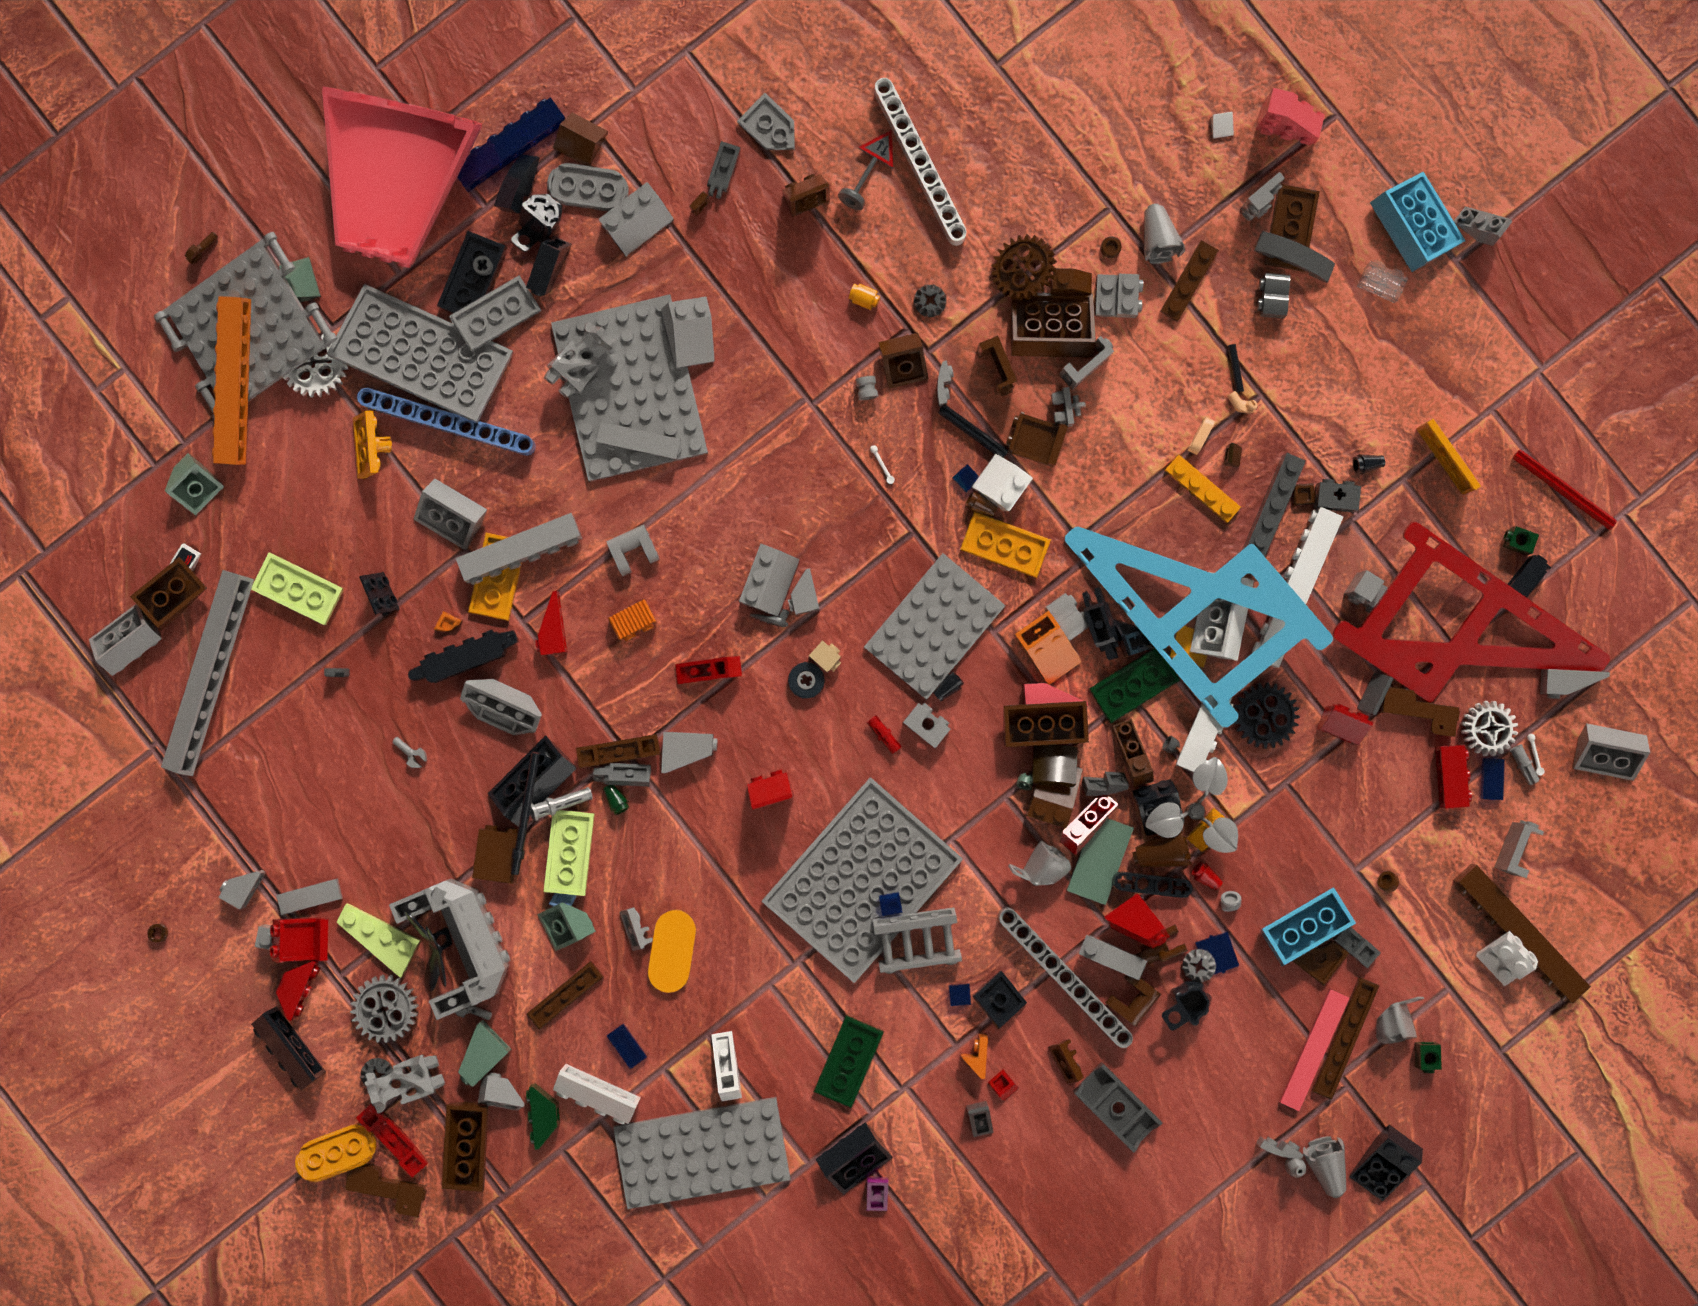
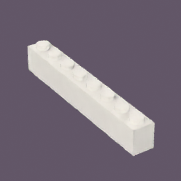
M1319 507L1316 511L1313 510L1308 518L1310 525L1308 529H1304L1300 537L1302 541L1301 546L1295 549L1292 559H1294L1292 567L1289 566L1284 575L1286 582L1305 604L1309 599L1343 519V516L1323 507ZM1270 616L1268 623H1264L1261 628L1260 634H1262L1260 642L1255 643L1252 653L1284 628L1285 622ZM1284 655L1270 666L1279 668Z

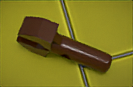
M211 232L197 246L193 244L184 255L186 260L191 264L198 262L202 258V252L218 238L217 234Z

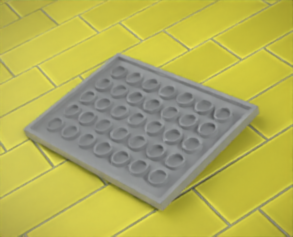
M670 294L551 323L558 354L571 340L575 342V346L581 341L585 332L584 326L587 322L596 327H602L612 338L619 342L615 346L618 349L616 353L610 355L605 352L599 357L596 363L598 370L583 390L577 393L574 392L569 396L589 482L708 454L688 367L675 368L661 311L668 302H672ZM569 351V352L566 354V359H567V360H568L570 354L572 353V351ZM583 351L581 357L588 359L591 357V353ZM585 367L582 368L580 374L582 376L587 374V369ZM600 422L681 439L677 460L597 443L596 439Z
M870 777L763 898L762 902L855 983L883 951L882 937L879 934L875 935L873 919L916 913L963 858ZM900 931L889 934L890 942Z

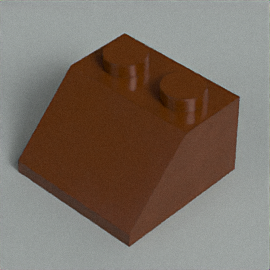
M918 333L878 342L889 389L929 379L923 345Z

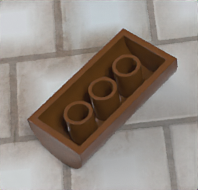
M455 1102L446 1105L442 1189L484 1191L489 1105L478 1104V1102Z

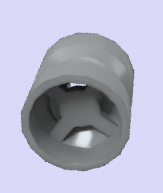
M875 376L855 379L856 386L859 388L858 400H870L878 397V391L875 389Z

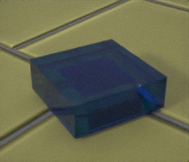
M967 464L952 479L967 493L979 476Z
M899 892L879 895L882 916L903 913Z
M969 983L949 985L950 1006L971 1005Z

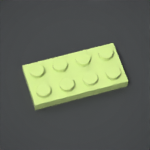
M268 553L251 590L323 625H327L344 588L272 553Z
M559 810L552 816L544 892L586 896L594 813Z

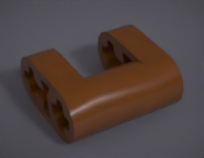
M1126 975L1125 979L1140 990L1139 994L1128 1007L1113 995L1105 1003L1137 1027L1161 996V993L1143 979L1137 980Z

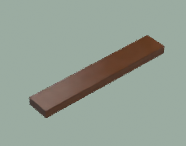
M1358 977L1311 1090L1314 1093L1331 1100L1333 1099L1380 985Z

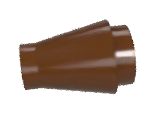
M972 492L965 505L971 511L993 517L997 510V506L979 492Z

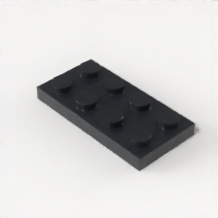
M467 231L437 307L454 314L488 294L507 247ZM479 256L488 257L493 264V270L487 276H481L474 270L473 262ZM486 261L479 263L480 271H482V268L484 270L488 268Z

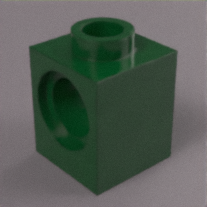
M1517 526L1511 527L1509 530H1506L1503 536V541H1505L1503 547L1523 555L1533 554L1539 534ZM1517 535L1522 537L1523 542L1521 545L1516 543Z
M1415 1042V1067L1422 1070V1073H1435V1070H1442L1441 1044L1437 1042ZM1428 1053H1431V1054H1432V1059H1431V1061L1428 1062V1063H1425V1061H1424L1425 1055L1428 1054Z

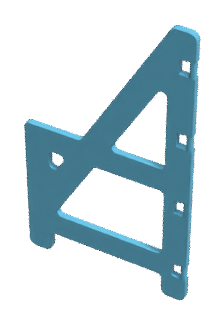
M1081 527L1073 528L1065 536V541L1222 727H1229L1238 719L1237 711L1229 703L1230 698L1302 639H1308L1317 650H1323L1333 641L1332 634L1254 544H1249L1216 573H1209ZM1085 549H1088L1094 556L1090 562L1081 553ZM1121 563L1184 585L1191 589V593L1163 617L1157 618L1116 570V565ZM1250 573L1259 582V586L1257 588L1246 586L1241 583V579ZM1127 597L1136 605L1131 611L1122 601ZM1218 598L1285 622L1284 628L1217 683H1212L1174 638L1176 632ZM1169 645L1177 654L1173 659L1164 651ZM1210 694L1219 703L1214 709L1205 699Z

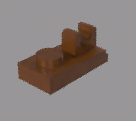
M1070 1039L1048 1047L1067 1084L1079 1082L1084 1078L1080 1066L1072 1057L1077 1053L1076 1049L1069 1051L1067 1045L1071 1043Z

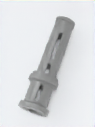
M586 787L585 789L555 799L546 798L543 802L531 803V817L536 822L538 818L547 815L554 816L556 811L592 800L591 790L589 787Z

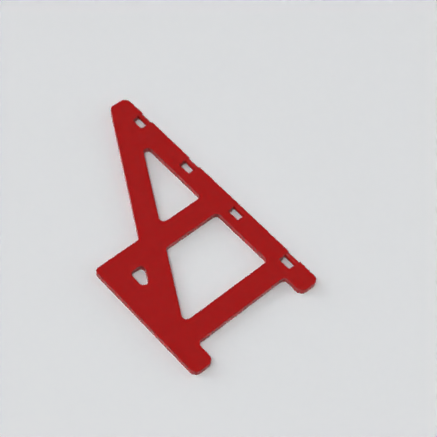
M1411 522L1403 532V538L1415 547V551L1363 624L1356 628L1346 621H1341L1332 633L1336 640L1408 689L1413 690L1427 702L1435 700L1461 664L1602 672L1610 661V656L1417 522ZM1429 537L1439 543L1435 549L1426 544ZM1435 561L1482 593L1481 599L1449 642L1382 638V633ZM1480 572L1489 578L1485 584L1477 579ZM1505 608L1553 642V647L1533 648L1478 644L1477 640L1499 609ZM1530 608L1540 613L1536 619L1527 614ZM1581 642L1590 648L1586 653L1578 649ZM1417 662H1430L1432 664L1430 670L1425 674L1415 667Z

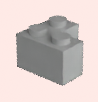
M1365 570L1356 573L1344 594L1349 596L1348 600L1356 605L1360 603L1366 607L1365 610L1368 613H1371L1388 587L1383 585L1384 580Z

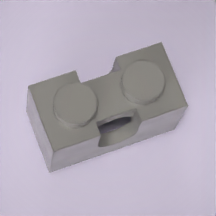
M918 703L903 723L932 747L936 748L951 730L948 727L950 723L942 716L936 718L931 714L934 710L926 703H923V705ZM925 718L933 720L934 726L932 729L925 730L923 728L922 722Z

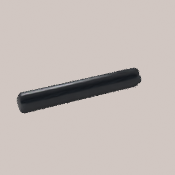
M946 404L941 406L938 413L993 454H997L1002 458L1006 456L1008 449Z

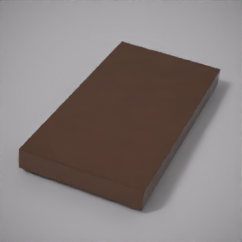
M1281 184L1282 187L1278 190L1270 233L1310 248L1320 191ZM1265 256L1264 265L1304 272V270L1278 258Z

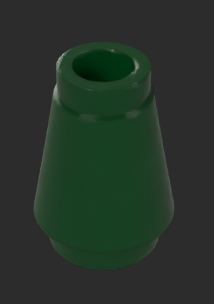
M608 785L603 789L611 812L619 815L629 809V801L615 785Z

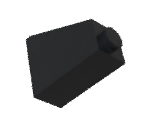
M555 236L541 242L526 288L530 289L531 293L537 296H545L551 292L571 248V243Z

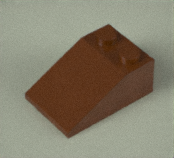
M815 174L808 175L804 178V181L800 183L792 182L782 190L792 217L830 202L829 184L821 174L816 176Z
M178 557L130 597L155 626L162 630L187 609L207 587L185 562Z
M1077 767L1076 785L1074 787L1053 784L1049 787L1035 784L1025 815L1067 828L1083 769Z

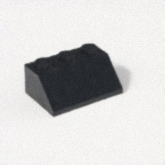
M865 1122L845 1138L839 1140L829 1150L823 1152L816 1161L825 1177L844 1195L891 1160L893 1156L873 1129Z

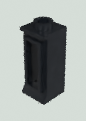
M1540 555L1529 556L1508 582V585L1527 598L1547 573L1546 570L1551 569L1547 564L1548 561Z

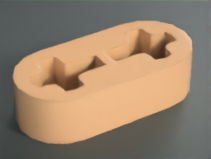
M1208 417L1204 418L1188 448L1189 452L1198 455L1215 421Z

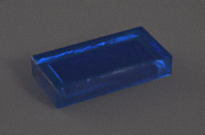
M1482 758L1481 799L1503 800L1505 759Z
M624 1023L607 1035V1038L630 1069L648 1057Z

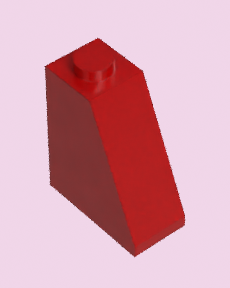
M1138 893L1104 917L1111 929L1152 949L1162 945L1170 937L1165 927Z

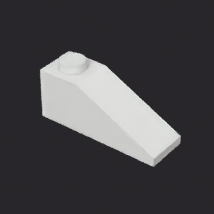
M732 1031L711 1034L718 1094L721 1101L742 1098Z

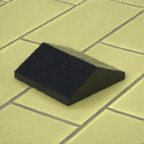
M1002 970L984 983L972 996L998 1029L1027 1003Z

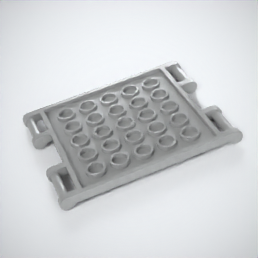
M274 232L266 234L262 240L163 311L153 316L155 321L160 323L172 343L171 348L174 352H178L186 346L191 350L207 377L204 381L197 383L195 388L198 392H201L212 412L215 400L208 388L212 386L214 389L216 385L214 368L217 355L215 353V345L217 344L216 324L218 322V312L216 305L218 296L251 299L248 402L337 340L335 333L330 331L320 314V308L317 303H311L304 310L286 280L285 276L295 270V266L292 262H289L277 242V236ZM267 246H271L272 250L274 251L275 255L277 256L278 260L282 265L281 269L277 265L275 259L273 258ZM311 315L324 335L323 340L309 318ZM168 317L172 318L183 338L181 340L178 339L169 324Z

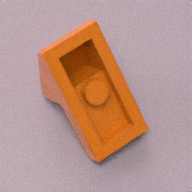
M978 1034V1040L974 1039V1052H977V1055L961 1054V1057L981 1079H985L988 1045L986 1034Z

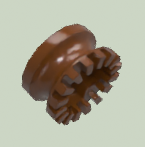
M154 924L147 930V937L152 942H162L168 936V929L163 924ZM156 927L163 931L160 934V939L155 938L153 935L156 932Z

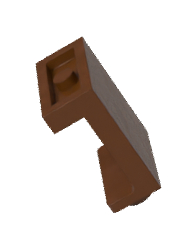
M999 336L979 343L976 350L979 358L991 354L1003 383L996 386L994 390L995 395L1001 394V396H1005L1013 392L1012 389H1014L1017 379Z
M1021 411L1019 416L1015 415L1011 426L1015 428L1013 436L1009 435L1005 446L1009 447L1008 453L1054 468L1068 426L1053 424L1026 415L1025 412Z
M485 825V828H480L478 832L472 878L510 884L516 883L517 875L511 874L513 862L511 856L512 850L516 845L518 829L506 828L505 831L497 830L498 826Z

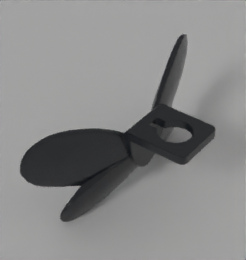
M404 912L413 927L429 942L432 954L425 971L426 988L428 991H433L439 976L443 986L446 987V975L441 954L442 950L453 944L449 929L444 927L432 934L427 926L425 930L414 917ZM440 935H445L446 940L444 944L439 946L436 942L437 938Z

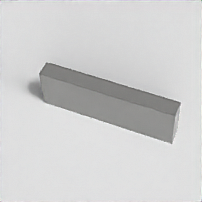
M338 878L276 895L281 915L343 898Z

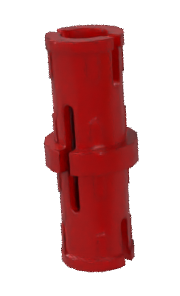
M877 715L866 722L878 736L877 739L883 742L891 754H894L902 747L891 734L890 728L887 729Z

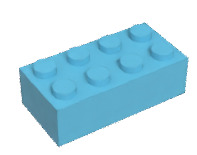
M1333 887L1264 927L1260 932L1281 966H1284L1353 926L1356 922Z

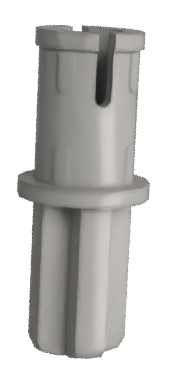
M1520 744L1511 748L1510 752L1518 764L1517 769L1521 770L1528 785L1537 783L1539 777L1531 764L1533 761L1529 760L1523 745Z

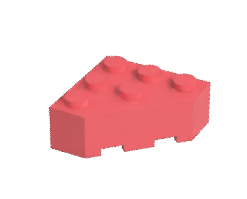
M1273 88L1261 106L1256 130H1260L1265 135L1276 134L1285 140L1296 139L1300 140L1302 144L1311 145L1315 144L1320 137L1325 115L1322 112L1315 113L1313 111L1314 107L1308 102L1298 101V95L1295 93Z

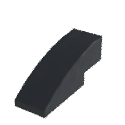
M521 154L517 158L502 182L494 204L495 207L504 212L520 214V206L523 203L524 196H530L539 157Z

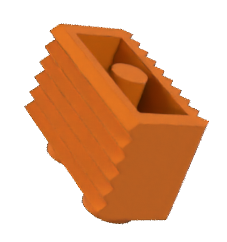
M645 599L608 618L620 641L624 639L625 642L635 638V633L643 630V632L654 628L653 624L657 622Z

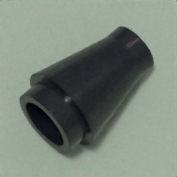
M1359 454L1353 458V469L1355 473H1368L1384 467L1385 458L1383 455Z
M955 672L947 674L934 694L940 701H943L945 698L961 690L964 682Z

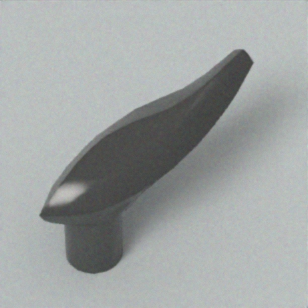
M782 609L779 617L762 614H750V616L775 626L787 627L786 619L790 612Z

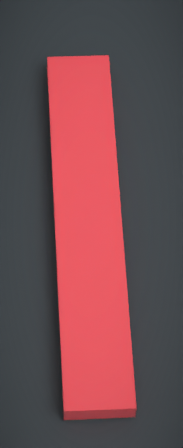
M1328 990L1279 1100L1280 1103L1300 1111L1349 997L1334 990Z

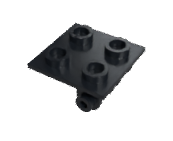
M384 572L359 576L375 615L382 613V616L390 614L391 611L400 610L397 598L393 594L389 580Z

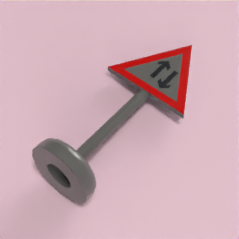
M892 130L858 147V149L873 158L855 189L843 188L838 193V198L846 206L855 210L863 209L865 200L858 192L877 160L893 169Z

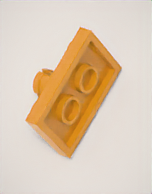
M364 411L353 417L357 479L368 478L378 473L380 459L377 457V453H390L392 450V441H390L391 438L389 436L375 437L377 419L374 417L373 411Z

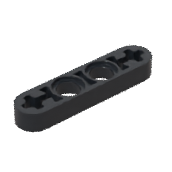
M1123 871L1115 873L1112 878V883L1116 889L1127 892L1186 898L1190 896L1193 890L1192 884L1182 878ZM1122 876H1124V879L1132 881V885L1123 883L1121 887L1118 879H1122ZM1140 878H1145L1148 882L1147 887L1144 889H1139L1137 886ZM1165 880L1168 886L1165 891L1161 892L1158 890L1157 884L1159 881ZM1182 883L1187 887V890H1183L1182 894L1180 890L1172 889L1173 885L1182 886Z

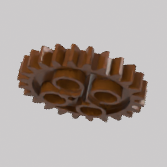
M1026 234L1023 239L1018 235L1017 241L1010 238V245L1003 243L1005 249L997 250L1000 256L993 257L997 263L991 265L996 270L991 275L995 277L993 282L998 285L997 289L1000 292L1003 291L1002 293L1006 297L1009 295L1012 300L1017 297L1019 301H1022L1024 296L1027 300H1030L1031 294L1037 298V291L1040 290L1044 293L1043 286H1051L1048 279L1055 278L1051 272L1057 271L1053 264L1057 263V260L1052 258L1055 253L1050 250V245L1048 243L1045 244L1046 242L1042 238L1039 240L1034 235L1031 239ZM1029 250L1028 255L1023 257V254ZM1014 255H1017L1019 260L1034 276L1035 279L1033 281L1013 258ZM1013 264L1012 269L1007 271L1008 267ZM1041 265L1039 270L1034 271L1036 266ZM1025 278L1024 283L1019 285L1020 280Z

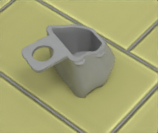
M1040 841L1024 869L1012 864L1008 865L1013 874L1030 881L1035 886L1055 884L1071 870L1070 862L1065 855L1057 848L1049 846L1043 841Z
M1415 997L1390 1005L1376 1020L1377 1040L1384 1044H1393L1416 1038L1415 1027L1407 1004L1423 1000L1424 997Z

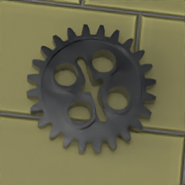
M1265 682L1264 688L1261 683H1257L1256 689L1253 686H1249V693L1245 690L1242 691L1244 698H1236L1240 704L1233 705L1234 708L1238 709V719L1233 724H1239V727L1235 731L1243 732L1240 736L1241 739L1248 737L1247 744L1255 741L1254 747L1256 748L1259 747L1260 743H1262L1263 749H1267L1268 743L1271 748H1275V742L1283 745L1282 739L1290 740L1287 735L1288 733L1295 734L1292 726H1299V724L1294 722V719L1300 718L1299 715L1294 713L1299 710V707H1293L1297 700H1289L1292 693L1284 694L1285 687L1277 690L1278 685L1276 683L1271 688L1269 682ZM1268 696L1274 698L1275 703L1272 707L1266 705ZM1257 699L1260 700L1262 709H1261V707L1258 705ZM1251 705L1257 710L1256 715L1253 717L1249 716L1247 712ZM1264 712L1270 713V715L1267 716L1268 720L1262 718ZM1278 714L1284 717V723L1281 726L1277 725L1275 721ZM1269 721L1275 728V732H1272ZM1260 724H1264L1266 727V732L1263 735L1257 732V727Z

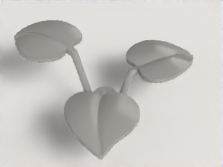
M1212 757L1195 769L1193 773L1194 786L1200 791H1205V793L1196 803L1188 804L1183 814H1180V808L1177 804L1171 802L1163 803L1150 813L1145 826L1162 837L1172 838L1177 836L1183 829L1181 818L1188 816L1195 820L1201 819L1210 826L1204 830L1203 839L1211 849L1223 853L1236 851L1238 829L1235 823L1228 818L1221 817L1217 818L1212 824L1204 817L1205 809L1201 805V802L1208 796L1209 792L1213 795H1220L1226 789L1228 777L1222 762L1217 757Z

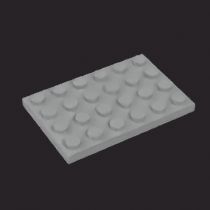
M942 553L864 648L927 700L1006 605Z

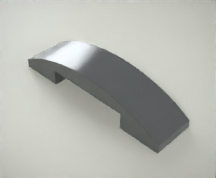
M1265 231L1261 232L1254 251L1267 257L1278 258L1307 271L1310 276L1325 283H1328L1335 266L1333 261L1322 254L1295 241Z

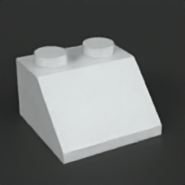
M995 454L972 488L1001 510L1010 511L1033 478L1015 464Z

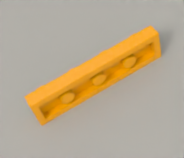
M1179 454L1164 470L1225 523H1228L1241 508V506Z

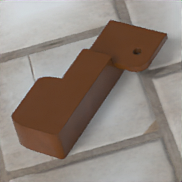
M1389 687L1379 708L1381 713L1431 719V731L1434 734L1456 736L1457 721H1459L1460 714L1459 707L1416 701V694L1413 690Z
M367 1163L348 1172L345 1186L347 1191L397 1199L395 1205L396 1212L413 1217H419L421 1204L425 1200L427 1193L426 1185L382 1177L381 1166Z

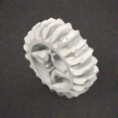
M1483 701L1482 705L1480 703L1475 704L1476 709H1468L1471 715L1464 714L1467 722H1461V725L1466 726V730H1461V733L1467 734L1463 739L1464 742L1471 741L1468 744L1469 748L1475 747L1474 752L1480 753L1482 751L1483 756L1488 754L1496 756L1497 752L1499 754L1504 753L1503 748H1511L1508 742H1515L1512 735H1517L1518 732L1513 731V727H1517L1518 724L1512 723V720L1516 718L1515 715L1508 716L1511 712L1509 708L1504 710V704L1497 706L1496 701H1491L1490 704L1488 701ZM1491 712L1497 714L1503 724H1498ZM1483 714L1481 724L1475 727L1477 719ZM1489 726L1497 727V728H1493L1492 730H1489V731H1487V730H1481V729L1487 728V727H1489ZM1504 730L1501 739L1496 743L1497 734ZM1476 733H1481L1488 745L1482 743Z

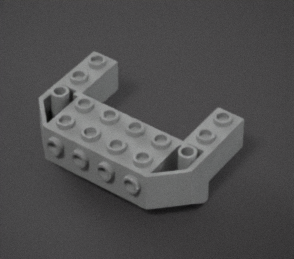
M448 879L389 904L397 924L407 920L404 912L414 917L431 909L433 913L441 910L467 971L469 979L464 981L462 986L429 1000L436 1020L495 996L499 993L510 966L508 963L510 961L509 954L501 946L502 937L499 931H495L493 927L494 918L491 912L486 910L485 904L487 902L482 892L479 893L478 889L454 879Z

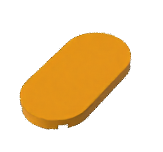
M670 910L664 913L657 920L654 929L648 976L652 985L662 992L678 991L686 984L690 975L696 925L690 915L682 910Z
M355 1124L308 1141L301 1147L299 1155L297 1154L296 1171L309 1182H320L366 1164L374 1155L376 1138L372 1132L369 1133L362 1125Z

